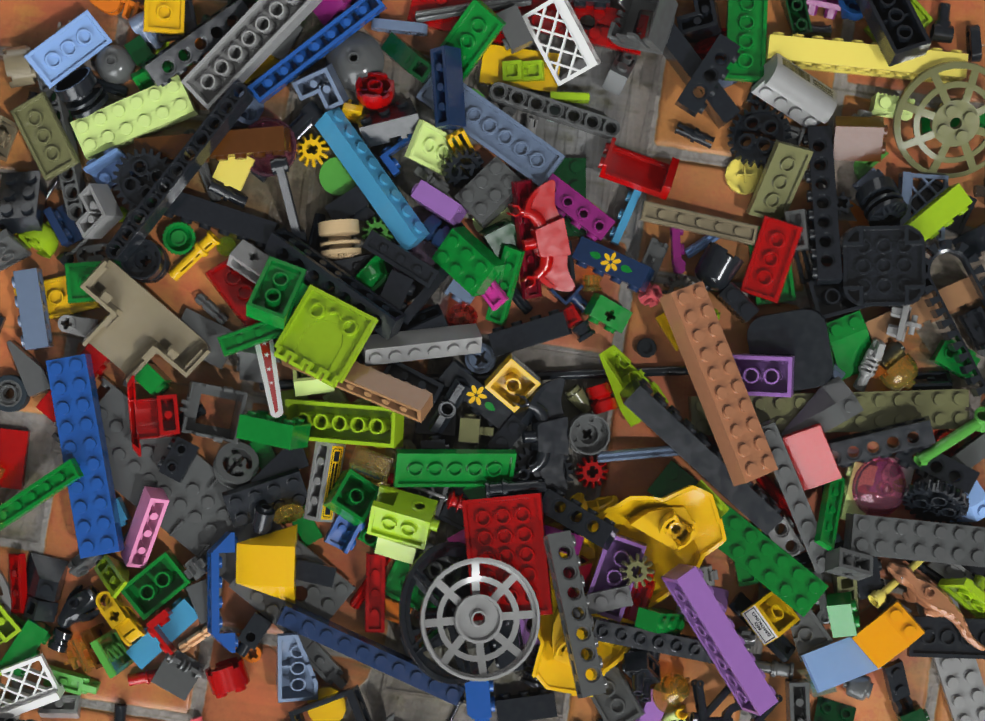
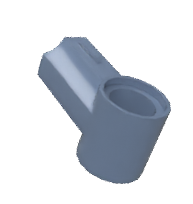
M144 10L128 19L132 30L142 36L151 50H157L162 47L164 43L159 42L158 33L143 32Z

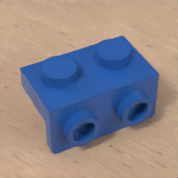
M337 514L323 541L348 554L349 550L352 551L355 547L356 537L358 533L363 531L366 522L355 526Z

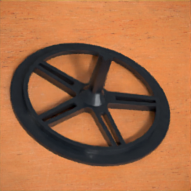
M443 542L425 550L410 567L400 594L399 622L407 651L423 673L441 683L463 684L470 682V680L461 679L448 673L443 668L432 663L421 650L425 647L423 641L420 642L422 640L421 632L414 637L410 620V603L414 586L416 585L425 595L427 587L432 583L423 573V570L433 561L445 556L459 558L458 562L467 559L465 543ZM468 565L456 569L452 585L469 576ZM466 585L454 591L462 600ZM437 587L434 588L433 592L439 599L431 593L429 600L435 607L426 608L425 619L437 617L438 605L444 595ZM450 599L445 604L443 618L454 617L457 606ZM418 608V610H415L414 614L417 615V620H420L421 608ZM443 626L444 629L448 628L451 643H453L459 635L455 626ZM434 627L426 628L427 634H428ZM437 628L428 635L430 642L439 635ZM465 640L458 650L468 654ZM492 640L485 643V655L496 650V648H493ZM455 655L458 667L456 670L468 674H479L477 662H470ZM494 659L486 661L487 669L493 663Z

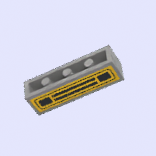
M316 441L304 519L316 522H334L335 512L323 504L342 472L346 444Z

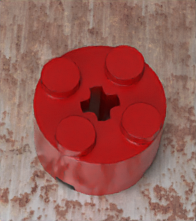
M237 657L220 661L215 664L216 668L211 670V667H208L205 670L212 694L217 699L228 695V692L234 690L236 693L247 688L246 685L250 682L243 657H240L239 660H237Z

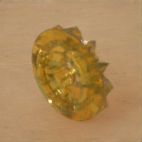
M297 504L284 505L275 511L273 521L276 524L282 525L297 521V519L303 517L304 509L301 505Z

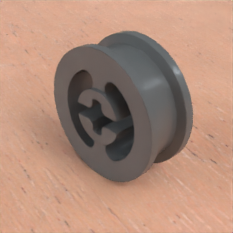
M242 442L224 445L218 451L213 462V473L216 479L223 486L231 489L249 484L259 469V459L252 447ZM241 457L245 458L239 466L232 470L231 474L227 473L232 465H236Z

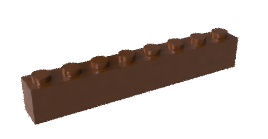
M274 126L229 130L204 163L210 162V159L215 158L216 161H228V157L244 160L247 159V156L254 155V158H265L266 154H273L274 157L285 156V153L291 152L290 128ZM194 133L134 138V149H138L140 154L142 148H146L147 154H149L151 149H154L155 156L158 152H161V159L168 157L166 164H170ZM207 138L203 140L202 145L206 143ZM195 154L190 157V160L194 158ZM139 162L140 164H142V167H146L144 162Z

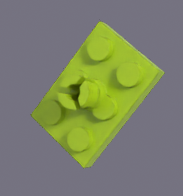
M975 575L973 580L967 577L940 579L938 586L974 617L985 618L984 576Z

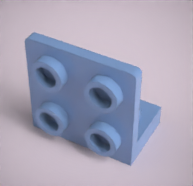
M112 147L104 151L102 157L89 160L83 170L90 174L97 184H108L109 188L112 189L118 185V183L112 182V180L118 177L113 172H119L115 165H122L123 162L120 158L128 159V157L120 149ZM133 171L129 172L132 176L136 174Z

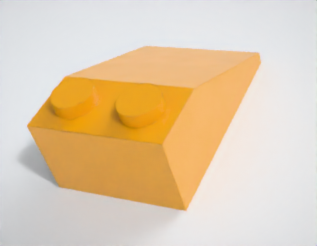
M897 599L861 629L857 636H853L852 639L879 669L925 633V630Z

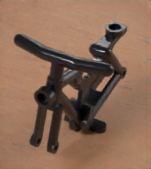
M696 679L691 681L697 712H691L689 721H734L731 717L732 714L742 710L735 697V703L730 704L722 712L721 717H709L731 693L727 685L706 706L704 682ZM776 694V698L778 699L779 697V702L761 716L748 712L751 715L750 721H765L764 719L778 703L782 702V696Z

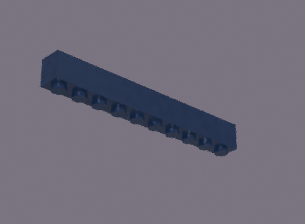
M286 600L276 618V624L293 632H298V634L455 706L458 705L465 691L464 683L445 684L438 682L423 673L412 658H407V656Z

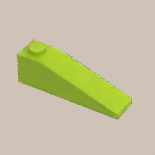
M615 345L599 354L619 409L630 427L642 420L623 404L620 392L636 376L640 380L644 378L652 386L651 388L654 393L658 391L666 399L665 401L669 403L660 387L654 381L650 382L644 376L645 373L641 369L637 370L631 364V360Z

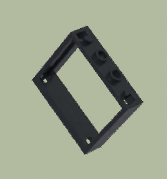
M358 685L296 707L288 712L291 721H306L303 712L347 696L356 721H372Z

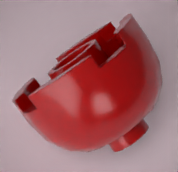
M369 72L367 77L362 79L359 77L355 83L357 99L367 109H381L390 105L394 98V80L389 79L385 73Z

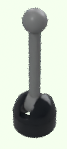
M83 239L71 252L64 251L56 258L64 266L65 263H73V255L89 239Z

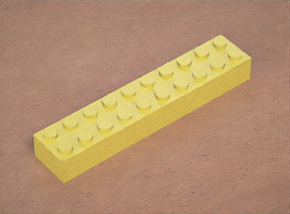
M773 32L766 39V63L776 53H779L803 70L911 81L921 72L937 64L949 61L968 62L969 55L962 53V50L945 52L942 48H931L923 56L889 67L877 42H871V44H864L862 40L844 42L842 38L824 40L822 36L804 38L803 34L784 36L785 33ZM967 69L945 70L939 72V76L943 84L952 81H962L967 76ZM931 77L923 81L933 83Z

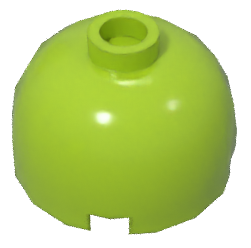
M47 221L43 223L42 231H28L18 235L19 239L30 249L33 247L38 250L37 254L48 259L56 252L59 245V240Z

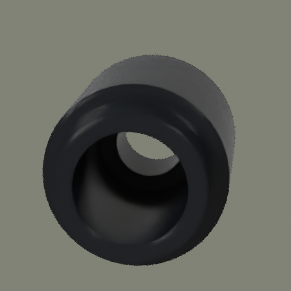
M263 503L256 506L252 522L255 533L265 535L272 529L275 509L271 505Z

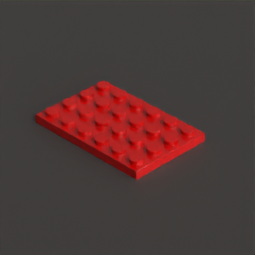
M532 493L462 500L467 559L491 558L511 565L526 578L534 590L539 604L540 615L554 614L549 564L543 541L546 533L542 494ZM471 564L468 565L469 577H471ZM479 564V576L490 577L503 583L510 575L499 567ZM516 580L509 590L516 599L519 611L531 610L528 596L522 585ZM480 582V594L490 597L497 590V587L489 583ZM503 594L497 603L502 612H512L510 602L506 595ZM476 613L473 621L483 620L482 614Z

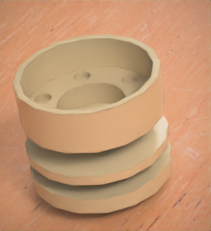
M337 219L318 223L319 236L328 238V241L320 243L321 248H329V250L320 252L324 257L345 259L362 254L361 248L352 247L361 244V240L352 239L353 235L360 233L358 219Z

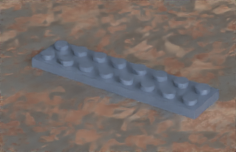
M431 75L416 95V98L434 111ZM463 83L466 127H463L466 134L527 179H532V182L537 186L546 182L564 160L565 155Z

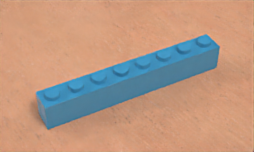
M337 107L326 111L315 124L317 130L400 246L406 250L418 246L430 234L342 110Z

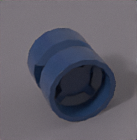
M435 214L429 216L423 223L430 233L425 240H432V245L438 249L452 227L448 224L443 225V220Z

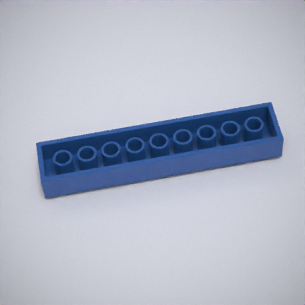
M91 354L47 360L46 366L63 463L75 458L84 475L68 486L80 559L125 550Z

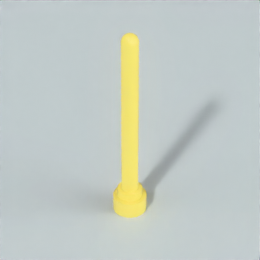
M913 560L908 567L915 571L925 561ZM893 578L881 590H874L870 593L868 600L876 608L881 607L885 603L886 596L899 583Z

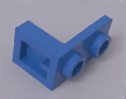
M412 134L408 135V138L405 139L400 137L395 146L391 147L390 145L381 151L382 155L379 157L394 178L401 174L399 171L401 166L395 158L391 159L390 157L410 143Z

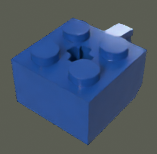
M493 680L465 683L467 715L475 721H490L492 712H495V696L490 694V692H494Z

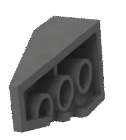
M837 376L817 390L815 395L780 434L784 436L818 423L821 424L825 433L862 412L863 408L850 388Z

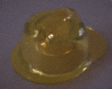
M666 674L661 679V683H657L653 689L652 696L656 707L664 713L675 711L690 694V685L688 683L690 678H685L680 674Z

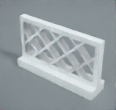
M548 0L522 16L558 86L602 63L569 0ZM552 3L557 8L555 17L545 15L547 6ZM533 14L541 16L539 26L531 25L528 17ZM544 17L554 20L552 31L542 28ZM557 21L565 23L567 27L565 35L555 32ZM541 31L550 33L548 45L540 42L539 35ZM554 35L564 38L561 49L551 46ZM567 39L575 42L574 53L564 50ZM550 48L560 51L557 62L549 59ZM563 52L573 55L570 66L560 63ZM576 56L583 58L587 66L582 69L573 67ZM559 66L569 69L568 76L563 80L557 74Z
M43 653L1 668L2 676L7 677L8 680L6 685L0 683V688L4 690L2 696H0V718L14 717L61 699L65 689L62 684H58ZM40 661L43 667L41 672L31 668L33 662ZM19 668L26 671L24 678L13 675L14 670ZM28 673L39 676L37 683L26 680ZM45 678L50 681L52 686L44 687L39 684L41 679ZM11 679L21 683L19 690L9 686ZM24 684L35 688L34 692L31 694L23 692ZM6 691L16 694V699L11 701L4 698Z

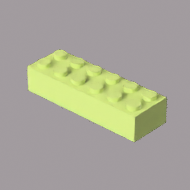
M176 75L164 87L161 85L151 86L101 108L87 117L70 122L85 158L88 160L98 159L109 148H124L133 144L134 138L149 137L198 115L188 89L181 82L183 79Z

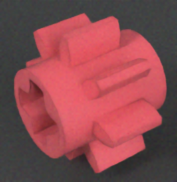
M649 283L645 292L640 291L638 293L639 301L645 306L649 304L650 308L658 305V302H660L659 298L662 297L661 288L656 284L651 285V283Z

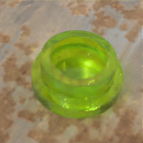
M222 237L219 239L221 244L217 245V251L223 256H229L236 248V242L230 237Z

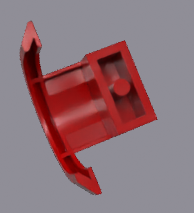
M132 375L127 383L132 450L141 457L140 440L180 436L177 394L136 399L135 376Z

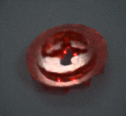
M466 303L452 306L446 316L449 326L477 324L478 319L475 308ZM465 314L466 321L463 320L459 324L458 317H462Z

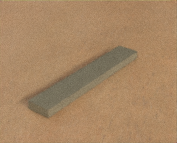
M645 200L642 204L639 221L752 246L756 243L759 228L757 225Z

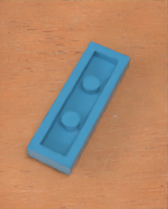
M634 189L632 192L629 190L625 201L628 202L626 208H621L617 219L620 220L618 226H613L609 237L612 238L611 244L616 246L619 244L641 195V191Z

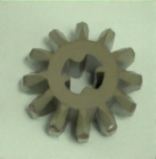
M636 553L635 560H633L631 555H628L630 562L622 561V564L626 567H621L620 572L626 574L622 575L621 579L629 578L626 583L628 586L633 581L634 588H638V582H641L642 586L645 587L644 579L647 581L652 580L647 574H654V570L647 568L651 567L653 563L651 561L645 563L647 560L645 555L639 560V553ZM634 566L635 568H637V566L640 567V575L638 573L637 575L633 574L632 568Z

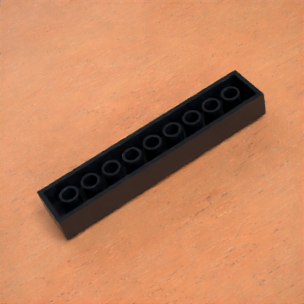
M636 376L620 392L623 404L761 531L768 535L784 519L780 513L782 509L778 506L777 501L771 496L768 497L764 493L763 488L752 481L734 486L718 446L715 444L711 446L704 433L701 431L697 433L691 421L687 418L683 420L680 412L673 405L669 407L665 401L666 399L658 391L654 393L651 388L652 386L644 378L640 380Z

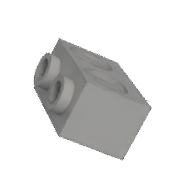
M782 515L784 519L780 523L784 525V531L781 534H777L774 528L767 537L794 557L805 550L803 547L804 543L800 534L796 535L792 529L795 527L792 520ZM793 540L794 548L787 551L786 543Z

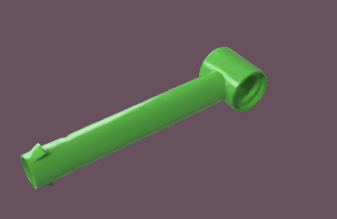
M978 407L975 410L973 419L943 437L931 447L920 453L917 452L913 457L914 462L919 467L928 465L930 460L975 431L985 432V407Z

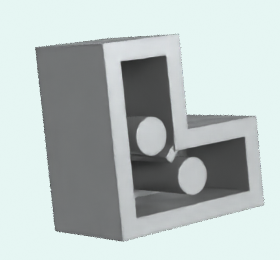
M89 183L79 194L86 212L75 223L83 239H102L124 217L108 184Z

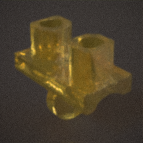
M83 639L70 641L76 656L74 657L71 650L65 652L68 660L63 662L64 665L71 664L73 670L79 668L76 662L78 660L84 674L91 672V669L95 666L90 656L85 658L83 651L87 648Z

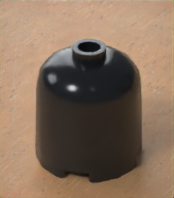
M711 241L695 266L694 275L700 282H704L707 291L710 288L718 291L727 287L744 261L736 255L735 257L727 253V249Z

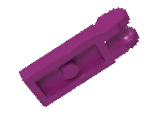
M670 227L672 268L674 274L681 275L684 273L686 266L685 261L681 258V255H684L685 252L684 243L680 241V235H683V230Z

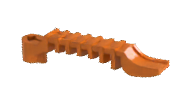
M89 0L95 7L111 16L119 15L123 10L122 18L127 20L130 17L132 8L135 9L133 16L144 10V4L138 1L134 2L133 0ZM198 38L195 41V47L200 49L203 46V40Z

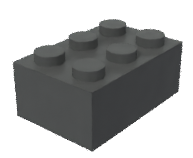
M496 156L454 198L485 229L509 206L508 204L513 202L511 182L521 179Z

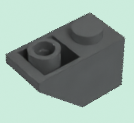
M619 51L601 88L619 96L637 58L633 57L630 53Z

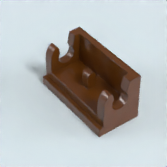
M104 623L80 633L96 669L103 666L90 643L103 635L100 628L104 627Z

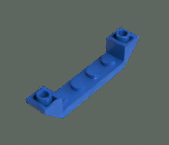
M226 531L207 551V632L227 651L236 653L238 636L231 630L220 631L223 620L222 616H219V608H222L223 602L222 596H219V588H222V577L219 576V568H222V557L219 556V553L235 552L238 543L235 532Z

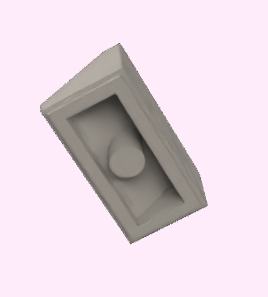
M63 694L60 700L39 707L38 714L41 718L79 719L81 696Z

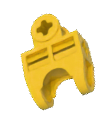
M109 591L100 592L95 600L96 605L110 627L116 629L125 645L130 647L133 641L140 636L146 635L143 626L137 621L139 619L122 594L118 595V600L113 598ZM107 594L105 598L106 606H103L100 600L103 595Z

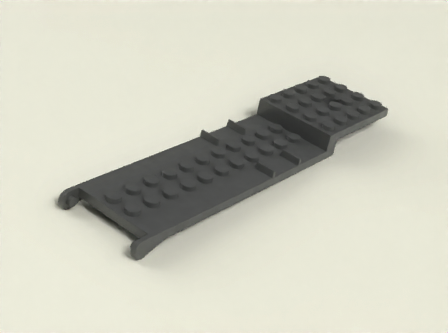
M102 375L100 378L102 380L101 385L106 389L108 387L111 388L99 404L114 489L137 507L144 486L163 488L170 501L160 527L168 532L169 536L174 537L197 556L198 559L203 557L206 562L207 551L226 531L235 532L238 542L261 536V534L254 532L252 523L234 528L222 496V492L231 490V488L223 486L216 479L213 473V466L198 453L182 483L158 472L160 469L158 464L161 458L168 455L170 450L167 447L172 439L176 440L177 436L140 440L141 457L132 450L128 396L110 379ZM54 433L52 437L60 443L59 435ZM181 447L180 453H184L185 447ZM172 464L170 470L174 471L176 466ZM274 517L272 529L269 533L287 527ZM297 539L296 564L298 559L330 566ZM235 548L233 553H219V556L222 557V568H219V575L230 584L228 587L284 633H296L276 624V618L285 600L236 583L237 548ZM337 571L332 588L295 580L296 586L305 587L308 594L304 600L296 599L295 605L330 620L356 587ZM298 634L304 649H306L312 640Z

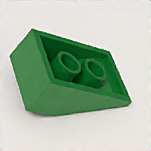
M269 256L246 304V316L284 330L307 270Z
M860 310L827 322L834 364L846 373L842 380L859 373L858 367L861 365L866 350L872 344Z

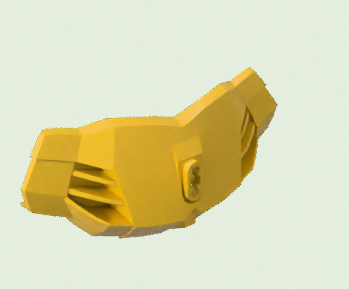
M694 485L683 487L662 498L629 496L613 507L609 506L597 516L602 520L606 517L615 522L614 527L619 529L617 534L647 544L644 553L647 556L645 563L651 561L653 565L649 568L656 570L653 581H656L655 588L648 607H653L671 595L661 579L664 574L678 564L693 565L700 568L705 556L716 550L726 541L723 521L719 517L713 494ZM594 523L592 525V532L598 530L599 524ZM584 538L579 556L583 555L592 562L591 583L603 548ZM561 552L559 553L560 557H567V554ZM550 573L554 614L540 615L538 638L541 644L536 656L532 676L533 678L536 677L547 690L570 693L571 696H577ZM591 614L592 616L610 619L599 614ZM621 619V622L635 624V622L628 619ZM578 628L576 632L577 637L583 639L585 636L583 635L584 631ZM598 641L597 653L603 661L602 675L605 676L606 672L622 661L624 653H628L631 647ZM586 649L581 651L582 658L585 660L589 658V652ZM587 669L585 675L591 681L594 674L592 670Z

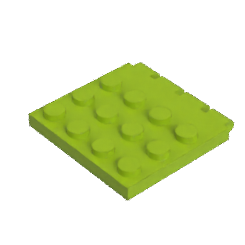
M310 284L275 343L276 351L274 356L284 362L289 361V364L301 371L305 370L306 374L318 380L322 378L323 383L335 388L338 382L343 383L379 320Z

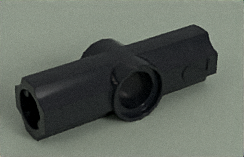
M456 377L427 424L431 432L442 435L471 388L468 381ZM445 404L452 405L453 409H448Z

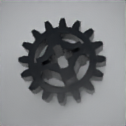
M463 146L461 151L455 148L454 154L449 152L450 157L443 159L446 164L441 165L443 169L442 175L447 183H451L453 187L458 184L462 188L464 184L467 185L484 168L482 165L484 161L478 151H474L472 147L467 150Z

